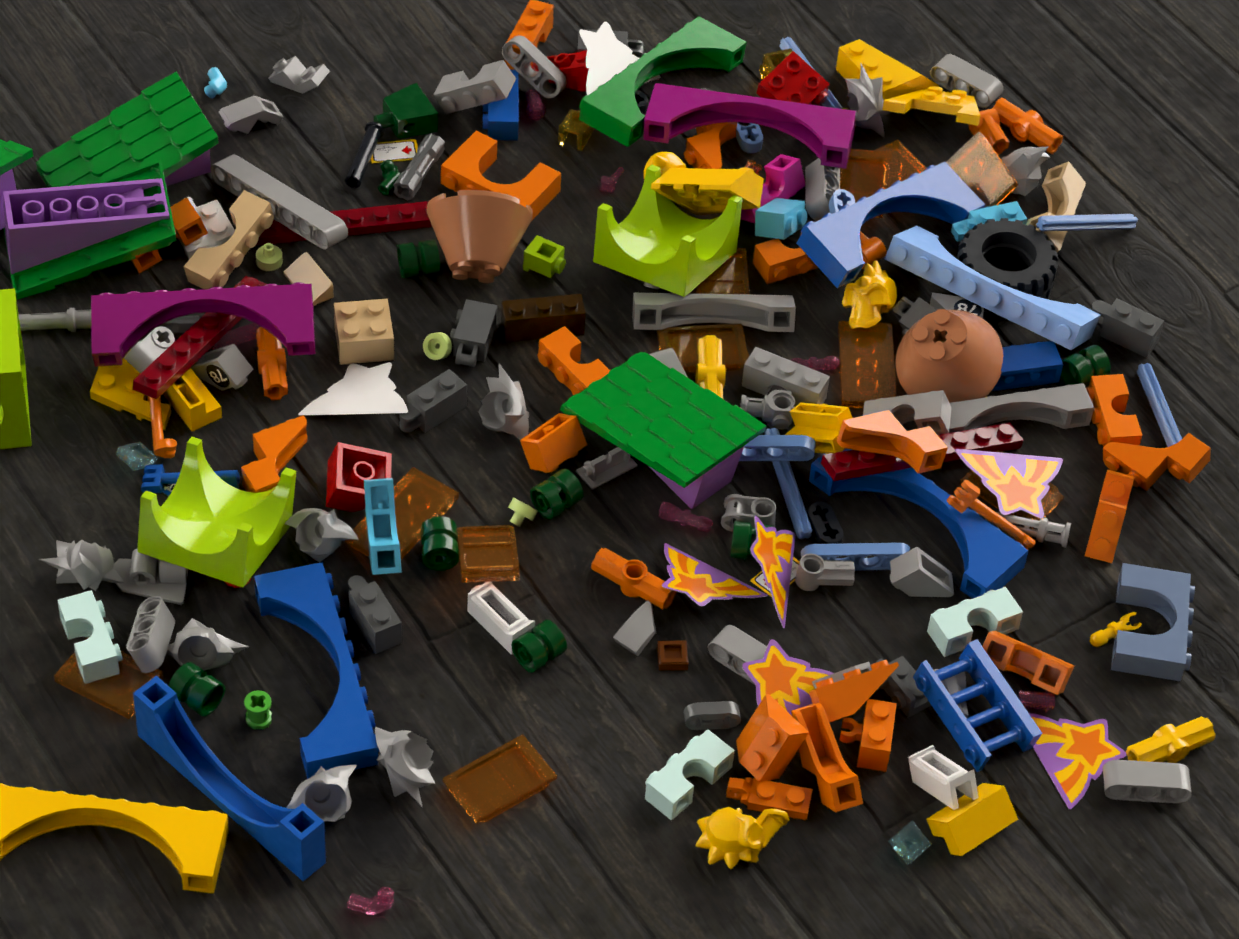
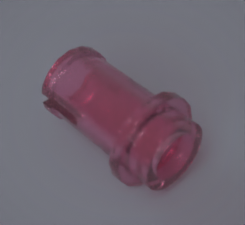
M535 89L528 90L525 93L527 103L526 114L532 120H540L546 113V107L541 101V94L538 91L536 93Z
M1047 690L1045 692L1018 691V698L1025 708L1044 709V712L1054 710V693Z

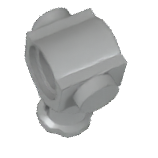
M773 390L769 395H765L763 399L749 398L746 395H741L740 408L753 417L762 418V421L766 422L769 427L788 429L793 419L789 411L794 408L795 399L791 395V391Z

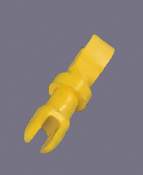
M1137 612L1125 614L1117 623L1113 621L1107 625L1106 629L1093 633L1090 636V643L1094 647H1099L1108 643V640L1115 639L1118 630L1132 631L1138 629L1142 625L1140 622L1134 624V626L1131 624L1126 625L1129 622V618L1135 616Z

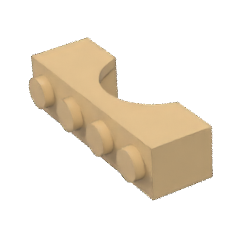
M1070 162L1048 170L1042 184L1048 201V212L1028 219L1026 225L1031 224L1037 228L1036 223H1038L1040 216L1075 214L1086 182ZM1068 231L1042 232L1047 235L1048 240H1051L1055 246V251L1058 252L1062 248L1063 240Z
M244 190L229 209L233 224L236 227L234 234L222 245L212 248L199 247L184 266L188 282L202 289L223 287L235 267L237 268L241 265L249 249L255 247L263 231L272 225L274 215L270 202Z

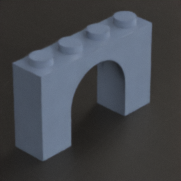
M1126 563L1122 564L1117 582L1116 603L1153 609L1166 618L1171 629L1158 635L1118 630L1112 650L1111 670L1181 681L1184 670L1189 671L1191 663V653H1187V648L1191 646L1193 634L1192 631L1188 630V625L1192 624L1194 609L1189 608V603L1193 602L1195 586H1190L1191 574Z

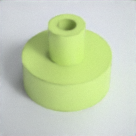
M266 243L256 251V264L260 269L274 271L281 267L283 257L279 247Z
M431 333L424 339L423 350L426 356L432 360L444 359L451 353L452 342L445 333Z
M514 497L508 508L515 511L510 522L519 527L525 517L533 521L538 512Z

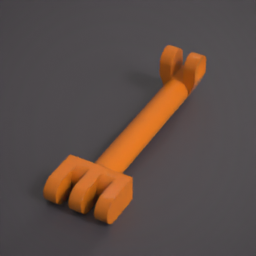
M147 396V401H150L154 454L163 458H173L176 452L177 441L174 439H164L161 398L159 397L156 400Z
M964 480L961 484L963 489L958 487L954 491L955 496L950 495L947 498V502L959 512L963 513L970 507L1021 543L1027 550L1036 544L1033 538L978 500L977 497L980 495V489L970 481Z

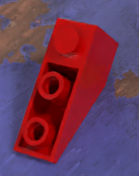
M587 50L578 53H562L555 56H547L566 76L567 88L587 91L586 82L589 68L586 67ZM533 62L531 68L534 71L538 72L539 68L537 64ZM549 79L548 82L556 84L553 80Z

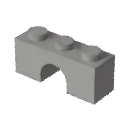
M501 60L483 65L480 72L470 80L464 71L443 76L433 96L443 111L449 114L506 99L516 78L505 61Z
M755 347L744 364L742 386L763 395H767L773 385L781 386L787 391H791V395L795 399L794 407L799 403L823 404L827 398L830 376Z
M943 390L930 391L927 393L865 401L863 416L889 410L901 425L909 421H915L918 428L930 426L938 435L949 433L952 407Z

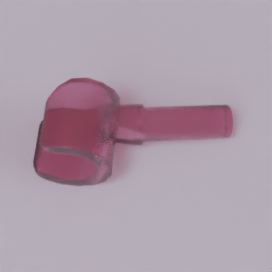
M619 167L611 177L602 176L600 191L614 193L616 182L624 172V169Z

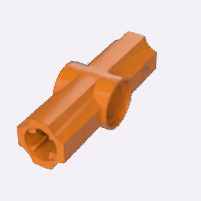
M1002 97L996 101L993 108L998 112L1000 122L1010 128L1011 134L1015 139L1021 142L1028 139L1039 147H1048L1046 152L1050 154L1057 151L1062 143L1063 136L1043 124L1042 117L1036 111L1029 110L1024 112Z
M260 327L256 329L259 375H262L264 396L269 397L271 400H279L288 394L287 376L285 373L287 372L285 348H282L281 342L275 336Z
M601 548L596 553L591 564L592 570L620 585L622 593L626 596L641 597L662 610L664 608L667 609L671 605L677 591L664 588L662 583L665 581L649 573L646 564L642 561H628L607 548Z

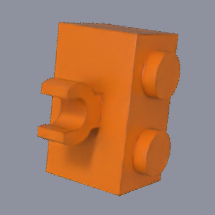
M558 413L520 440L530 469L543 471L544 473L555 471L562 462L575 457L578 451L587 445L577 416Z
M868 699L863 724H859L852 718H843L841 728L851 731H841L840 741L844 743H852L855 740L860 741L857 767L886 772L891 751L897 703Z

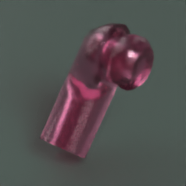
M381 887L377 891V895L370 899L352 893L348 900L347 908L370 916L377 915L392 907L394 904V891L389 887Z

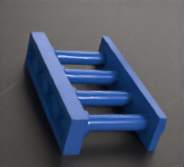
M978 639L967 644L958 662L936 671L932 669L927 660L920 664L913 676L917 688L924 693L964 752L966 760L972 764L976 772L984 768L992 756L990 752L1013 742H1016L1021 750L1025 752L1033 748L1042 735L1041 730ZM967 671L976 684L950 695L941 681ZM979 695H984L992 708L966 719L958 704ZM997 718L1001 719L1008 732L982 742L974 728Z

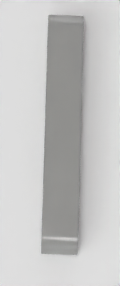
M233 154L211 165L210 172L212 178L218 185L237 197L245 190L270 202L274 220L321 249H327L348 237V229L342 219L241 157Z

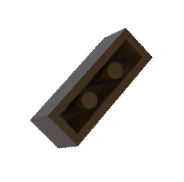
M581 294L502 301L501 326L505 342L542 339L564 326L574 336L584 335L586 312Z

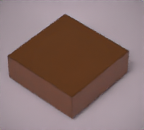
M687 640L657 641L659 671L688 670Z

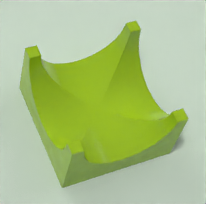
M650 165L646 169L645 180L639 198L629 215L621 223L618 224L615 220L612 206L603 203L598 207L593 262L685 297L737 252L743 198L736 195L731 196L728 199L724 212L717 218L708 220L694 218L681 211L670 199L651 189V184L661 176V168Z
M15 288L0 290V449L32 446L26 364Z
M191 437L187 442L181 472L165 503L160 507L157 501V494L145 491L141 496L137 552L244 587L290 527L285 523L292 516L296 470L286 467L281 473L277 486L268 491L258 493L242 491L227 484L212 470L205 458L202 440Z

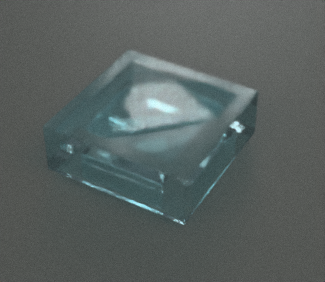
M141 442L120 446L116 453L133 471L143 469L146 465H155L157 459Z
M913 821L905 825L888 840L907 865L912 863L932 845Z

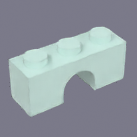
M1003 587L998 590L987 591L982 596L971 600L965 599L952 607L936 610L930 616L927 632L942 655L946 657L964 650L967 644L971 642L973 634L971 626H982L989 632L995 630L1005 635L1019 629L1023 611L1008 589Z
M92 590L58 599L60 619L68 640L77 637H88L84 641L74 643L76 662L84 683L120 674L118 662L123 660L118 643L113 645L111 639H114V634L110 622L104 623L103 618L106 615L102 601L95 600Z
M707 729L699 737H693L680 754L675 753L667 761L666 766L659 772L654 771L650 774L645 783V800L672 821L692 803L694 785L686 778L699 776L713 785L732 768L735 750Z

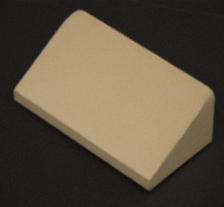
M308 252L303 253L284 270V275L291 284L295 282L312 284L313 306L334 297L333 283Z

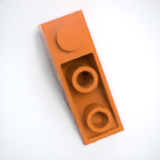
M887 660L871 664V671L862 674L859 668L844 673V679L834 682L832 677L816 682L817 688L809 692L812 703L819 702L823 705L829 723L851 716L898 668V662L888 664Z

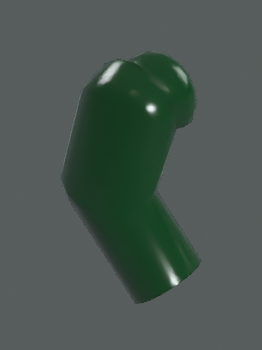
M385 160L380 165L384 181L378 186L381 194L386 196L394 189L393 185L400 175L398 167L394 165L392 160Z

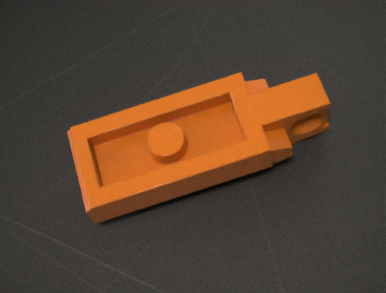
M730 777L726 797L741 800V803L747 805L749 810L763 812L764 809H778L785 811L788 817L807 820L812 789L768 780L759 782L756 778L740 779Z

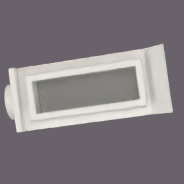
M491 579L482 585L475 586L468 593L467 611L511 655L514 654L511 646L512 641L526 632L531 633V629L535 627V621L529 620L492 584Z
M933 745L908 757L912 782L951 809L959 808L956 789L973 800L979 798L974 769L969 772L937 752Z

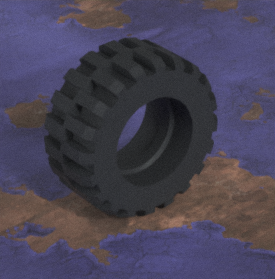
M1001 218L1000 221H995L994 219L987 220L985 224L979 223L973 229L966 232L960 241L957 259L960 262L1000 284L1044 299H1048L1051 295L1058 267V254L1051 240H1048L1047 235L1042 231L1038 232L1037 228L1031 224L1025 225L1020 220H1015V222L1008 221V218ZM1006 263L1013 265L1021 269L1022 271H1004L992 266L991 264ZM984 308V312H986V313H989V312H990L989 310H987V309Z

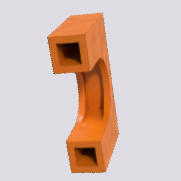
M475 131L441 165L442 185L456 192L460 190H485L511 195L520 199V205L525 208L526 205L531 207L533 211L532 220L561 191V172L541 162L524 179L513 184H497L484 178L482 174L497 160V140L478 131Z

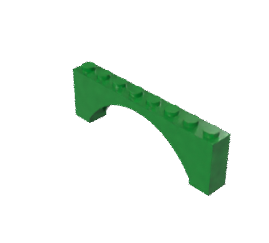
M698 16L693 21L686 23L676 33H672L668 39L658 43L654 49L644 53L633 64H629L619 74H615L612 79L600 85L591 94L584 96L580 102L579 120L629 147L643 136L645 115L640 112L637 106L635 93L646 81L662 73L684 68H716L730 72L743 62L747 42Z

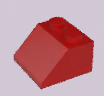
M338 442L328 459L326 507L350 512L365 509L364 480L391 478L392 453Z

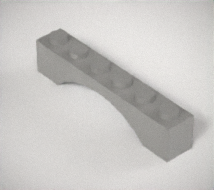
M633 293L632 318L634 329L662 330L672 326L692 323H728L753 327L767 332H794L796 306L793 295L688 294L683 297L675 293Z
M1084 383L950 403L952 408L949 433L985 427L1006 420L1020 419L1040 421L1063 429L1090 425L1094 406Z

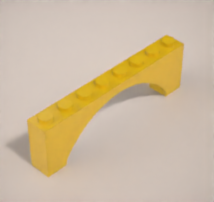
M0 783V859L28 840L47 832L71 826H108L133 833L157 847L178 870L182 877L183 890L214 894L229 833L227 814L214 810H192L182 806L168 807L160 806L156 803L129 802L125 799H105L95 795H74L64 791H43L33 787L19 788Z

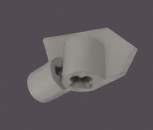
M137 549L132 552L131 559H119L114 563V569L125 582L116 583L123 592L147 598L160 596L164 602L178 605L183 604L188 569L139 553Z

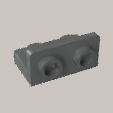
M901 656L888 663L898 662L899 666L879 688L884 689L890 696L892 703H897L896 708L901 709L909 718L932 705L924 693L916 686L913 679L916 673L915 669Z

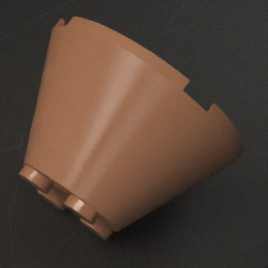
M485 190L458 191V196L447 198L446 194L443 193L432 198L427 204L428 218L448 266L453 272L452 277L458 280L474 278L482 283L494 282V277L502 274L530 225L533 215L529 205H526V208L520 205V199L511 195Z
M938 309L936 312H932L917 321L905 333L897 349L896 372L899 382L907 395L943 390L949 403L985 398L993 390L1001 376L1004 357L1003 348L996 331L983 318L963 310Z

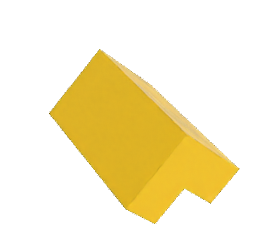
M191 367L163 393L164 397L192 432L222 418L220 404Z
M799 403L789 411L795 427L785 435H807L812 437L816 442L815 453L829 454L841 452L845 449L836 441L843 420L852 418L848 407Z
M982 783L977 786L979 798L973 800L967 795H963L958 798L959 808L953 810L946 806L927 818L926 820L933 836L945 839L950 854L963 856L1017 821L1018 817L1005 786Z

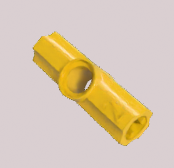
M706 335L698 339V363L696 366L695 383L703 389L711 390L723 399L726 370L725 365H722V340L714 335Z
M1201 716L1177 727L1173 724L1162 726L1152 737L1128 746L1126 754L1128 760L1167 761L1168 763H1177L1186 757L1190 750L1214 741L1216 734L1211 721Z

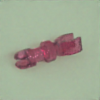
M826 356L822 359L809 357V360H802L801 358L790 359L816 371L819 369L834 370L840 365V361L836 356Z
M662 502L658 517L661 519L679 521L682 526L686 527L688 524L703 532H709L711 530L710 526H713L711 519L702 515L700 517L693 515L690 510L685 509V511H682L668 502Z

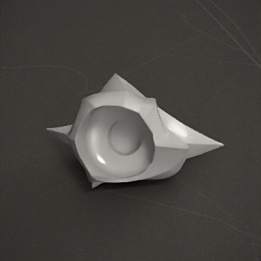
M861 64L860 79H845L849 91L847 96L850 97L847 104L850 110L856 111L855 126L872 129L884 137L882 117L891 112L883 111V77L870 79Z
M1048 147L1020 148L1008 156L1002 157V162L991 172L985 187L1002 183L1013 194L1026 196L1038 186L1039 179L1042 178L1040 164L1050 158L1045 153Z
M499 364V378L486 377L490 392L482 399L483 405L478 412L483 420L482 424L486 428L495 432L514 434L521 440L528 435L529 412L526 411L523 391L519 381L513 382Z
M317 508L302 509L291 516L285 523L296 529L295 541L300 546V550L319 563L331 555L341 545V541L348 539L359 540L352 528L337 518L334 509L330 512Z
M56 540L57 558L39 559L58 569L56 584L79 583L83 590L90 587L96 591L101 581L125 583L114 569V560L110 549H107L106 546L103 548L97 543L90 544L80 540L75 544V541L67 543Z
M192 618L182 631L177 633L175 642L168 645L166 653L172 656L181 666L187 662H193L204 671L225 666L231 661L235 653L249 646L230 640L216 633L213 628H208Z
M375 727L376 743L381 753L376 760L387 769L394 797L407 791L422 806L419 788L435 784L429 772L433 761L430 760L433 750L427 745V739L412 731L401 730L391 733Z
M357 765L338 766L326 771L320 767L314 776L303 781L297 787L292 800L286 808L296 809L304 803L324 822H335L345 818V814L350 809L352 802L348 788V778Z

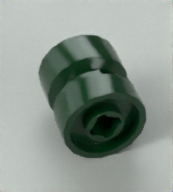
M435 239L419 241L417 246L413 242L397 244V259L402 278L417 276L419 271H422L424 275L440 272V257Z
M1089 346L1079 351L1078 354H1073L1062 360L1061 378L1066 385L1084 383L1085 387L1090 384L1091 376L1110 374V361L1106 353L1099 346Z
M561 469L550 476L548 480L534 486L530 490V497L539 514L549 520L564 512L565 507L569 508L581 501L583 489L579 480L571 471Z
M443 516L432 517L424 521L420 526L423 564L425 567L436 571L453 568L459 562L456 523L452 519Z
M734 521L731 558L747 559L749 555L752 556L750 551L751 537H756V529L749 522ZM764 524V526H765L766 528H767V527H774V525H766V524Z
M547 619L533 627L531 633L526 632L513 640L511 644L518 663L530 673L537 671L548 660L557 658L567 650V642L563 633L555 623Z
M193 662L183 664L175 672L169 683V687L177 693L178 700L186 702L190 709L202 717L208 716L219 706L226 691L224 684L213 676L207 675L205 671Z

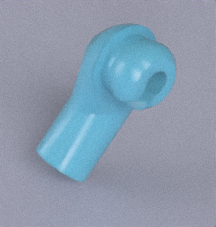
M217 67L211 68L208 71L211 81L204 88V92L209 98H214L217 94L220 95L227 88V82Z

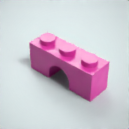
M780 154L764 166L766 181L762 188L760 207L775 198L789 199L805 186L800 159ZM759 208L741 210L740 219L755 223V210Z

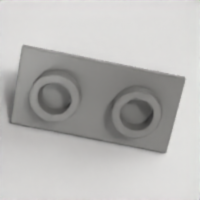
M617 447L606 455H602L592 461H586L584 466L576 470V473L591 489H594L637 467V464L630 457L629 453Z

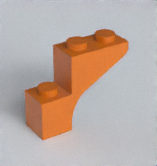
M737 122L714 123L697 127L698 135L686 140L684 156L687 163L695 169H721L720 146L736 137Z
M889 410L843 420L836 441L845 449L886 454L900 458L908 463L918 474L940 469L948 449L946 444L930 426L906 431Z
M304 415L253 434L254 454L258 461L250 462L241 467L242 485L246 492H264L277 486L280 480L279 472L307 443V420Z
M1190 433L1178 443L1166 448L1109 442L1103 447V461L1111 471L1134 476L1133 486H1140L1147 491L1167 468L1175 478L1184 479L1190 484L1210 461L1211 448Z
M1107 470L1085 552L1086 557L1109 563L1113 562L1134 476Z
M818 702L791 710L792 716L809 731V734L799 748L802 767L817 777L821 803L834 812L863 804L858 775L853 773L845 763L823 705Z

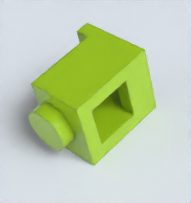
M537 235L524 251L523 270L528 272L531 269L549 278L555 272L560 274L566 264L564 259L565 247Z

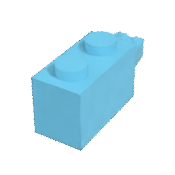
M775 198L755 210V236L784 240L803 228L807 221L805 201Z
M1015 201L969 211L968 219L952 224L951 232L955 240L960 242L967 231L973 229L979 223L985 224L987 220L994 219L995 221H1000L1001 218H1008V221L1015 222V220H1020L1026 225L1027 218L1018 202Z

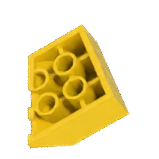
M860 39L839 47L836 70L845 79H860L862 64L870 79L883 77L884 100L928 89L929 86L939 87L935 82Z
M670 168L651 184V189L696 215L724 212L728 199L733 195L743 198L741 210L760 208L764 178L754 173V170L750 168Z

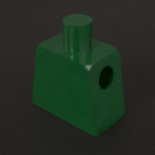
M417 83L383 99V113L373 117L374 122L381 124L384 129L390 127L396 137L400 139L438 131V112Z

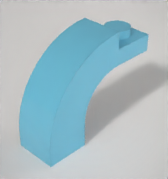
M393 478L364 480L366 526L372 575L402 573L400 543L396 526Z

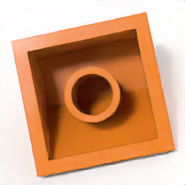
M766 694L736 740L739 763L759 782L780 779L809 734V731L774 698Z

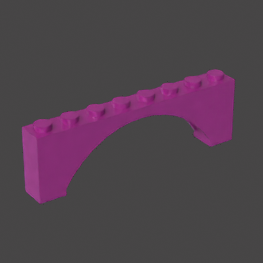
M655 83L644 119L643 140L669 144V140L675 136L704 125L724 122L754 123L780 130L798 139L821 160V165L846 169L854 134L856 111Z
M295 282L291 285L266 284L257 287L241 285L236 288L211 287L210 289L202 290L186 288L182 291L157 290L147 293L131 291L127 294L101 293L100 295H92L91 334L95 367L123 365V358L129 350L154 328L177 317L203 312L231 314L258 324L269 331L287 348L288 356L315 354L312 284Z

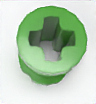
M257 690L245 697L246 723L252 729H265L272 722V712L269 710L272 703L268 693Z

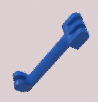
M163 464L146 465L144 467L141 491L143 493L145 491L162 493L163 484H176L180 472L165 473ZM238 470L214 471L227 484L239 489L240 474Z

